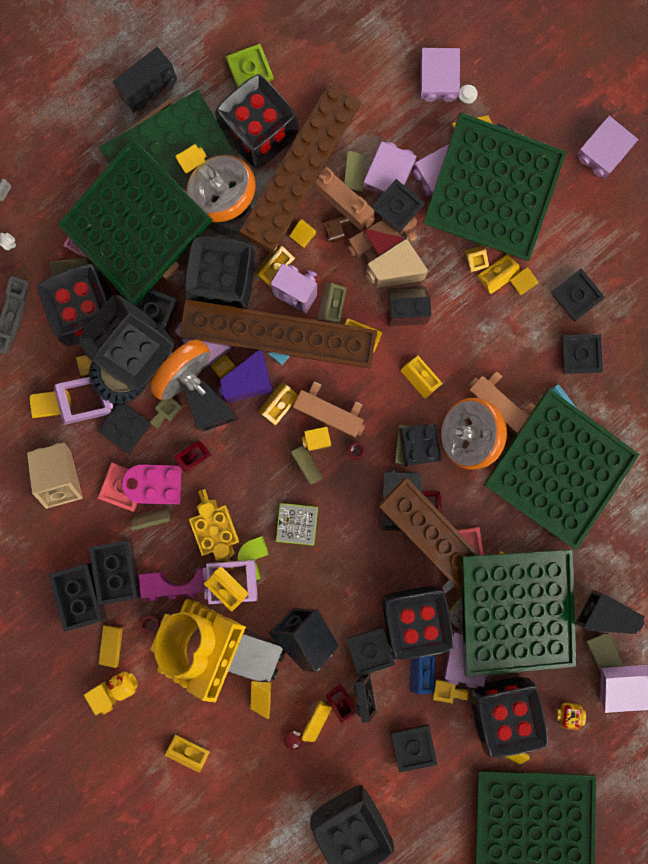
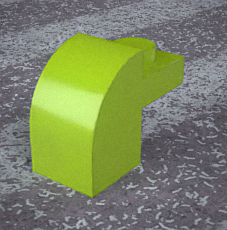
M263 536L245 543L238 553V561L255 560L269 555ZM255 561L256 580H258L261 578V575Z

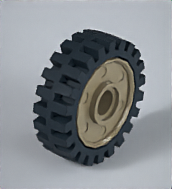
M94 361L90 365L89 382L93 385V391L96 390V394L99 397L102 396L103 400H109L110 403H127L139 396L146 387L145 384L140 389L135 390L102 370Z

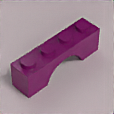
M198 568L194 578L185 585L170 583L163 576L162 572L142 573L139 575L141 598H147V601L158 600L159 596H166V599L178 598L179 594H185V597H195L197 593L204 592V589L207 588L204 585L206 580L203 577V568Z

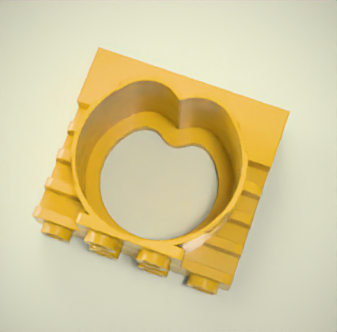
M186 599L180 613L164 615L150 650L154 653L157 661V671L165 674L167 678H171L175 683H179L183 688H187L189 693L200 700L216 702L246 627L231 618L216 613L213 609H209L198 601ZM199 628L201 641L198 649L193 653V661L190 666L187 659V646L190 637Z

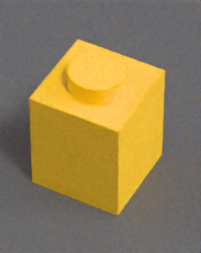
M196 144L175 156L185 175L205 163L204 158L207 157L201 147L197 148Z
M327 427L305 431V436L302 437L304 448L308 447L309 451L331 447Z
M106 682L101 683L84 694L95 715L108 713L113 709L112 705L116 702L114 698L108 695Z

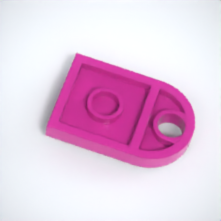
M172 465L133 466L123 477V491L131 501L136 503L180 504L182 468ZM135 478L138 481V486L135 489H129L126 485L128 479Z

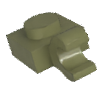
M172 398L162 400L155 408L159 413L150 423L158 429L165 418L170 422L182 409V406Z

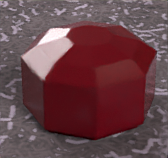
M356 441L349 445L347 453L351 459L358 461L364 458L366 449L364 444Z
M146 615L140 621V628L146 634H153L160 627L159 619L154 615Z
M293 729L286 733L284 738L286 748L294 751L301 747L303 743L301 732Z

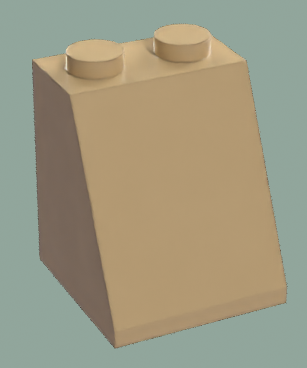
M406 239L368 263L366 278L371 285L374 284L376 288L423 281L428 270Z
M65 442L56 443L46 448H38L27 453L32 494L46 509L83 499L72 453Z

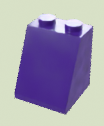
M262 350L257 351L221 379V385L218 386L220 396L228 403L273 392Z

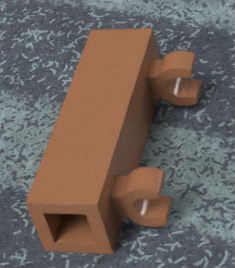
M325 167L313 185L314 189L346 216L359 230L362 231L365 227H370L375 219L374 210L362 197H359L336 177L334 172Z
M415 217L400 234L384 220L368 228L369 230L400 236L404 233L410 244L417 240V235L412 229L417 224ZM364 231L349 239V246L347 248L352 257L356 256L359 260L365 256L370 263L377 257L365 239Z
M498 372L494 373L489 380L483 376L479 379L475 377L468 385L470 389L467 392L473 398H481L494 404L502 413L506 427L516 436L535 408V405L530 403L521 411L494 386L502 378Z
M315 381L309 393L301 390L293 406L295 410L353 438H356L357 435L361 436L365 425L362 424L364 420L357 416L362 408V404L355 402L351 413L316 397L321 384Z

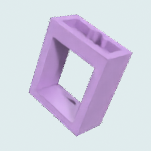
M90 377L55 384L54 392L63 425L109 415L111 409H113L112 403L109 400H103V397L100 396L102 409L71 415L65 389L90 384Z
M255 560L208 563L206 568H203L204 580H207L214 573V568L246 566L248 596L242 602L257 601ZM208 588L204 589L205 600L208 599L209 604L222 603Z

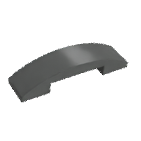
M10 276L5 292L7 297L0 316V353L6 355L18 332L30 282Z

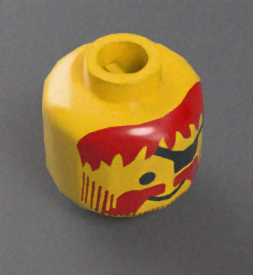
M125 671L109 679L107 693L111 698L122 701L135 693L138 686L137 680L133 674Z
M562 703L560 709H556L555 718L556 721H559L562 728L579 730L581 726L585 725L586 711L579 704Z

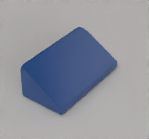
M435 655L411 659L410 692L415 694L434 693Z

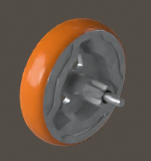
M218 155L211 157L192 172L186 185V192L213 219L212 222H225L237 217L249 206L255 194V177L248 164L236 156ZM236 183L237 185L230 188L229 184ZM214 196L219 197L215 203L212 202Z
M196 339L182 345L173 353L171 352L150 380L149 389L151 393L160 400H166L178 394L184 389L183 385H186L190 390L196 389L203 396L206 392L199 386L201 381L197 378V375L202 371L210 358L209 347L203 341Z
M481 398L461 400L453 405L444 417L441 427L442 447L447 457L461 468L478 470L491 465L501 455L506 443L507 428L504 417L499 409L487 400ZM470 418L472 424L469 426H467L466 419ZM466 440L470 443L467 448L463 447Z

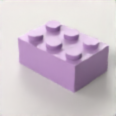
M282 264L271 282L273 295L307 314L317 297V283L312 276L308 274L303 276L298 273L299 270L290 264L288 266Z

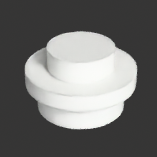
M464 85L460 89L459 99L464 104L473 103L477 98V90L472 85Z
M0 233V245L4 249L10 250L16 246L13 236L9 233Z

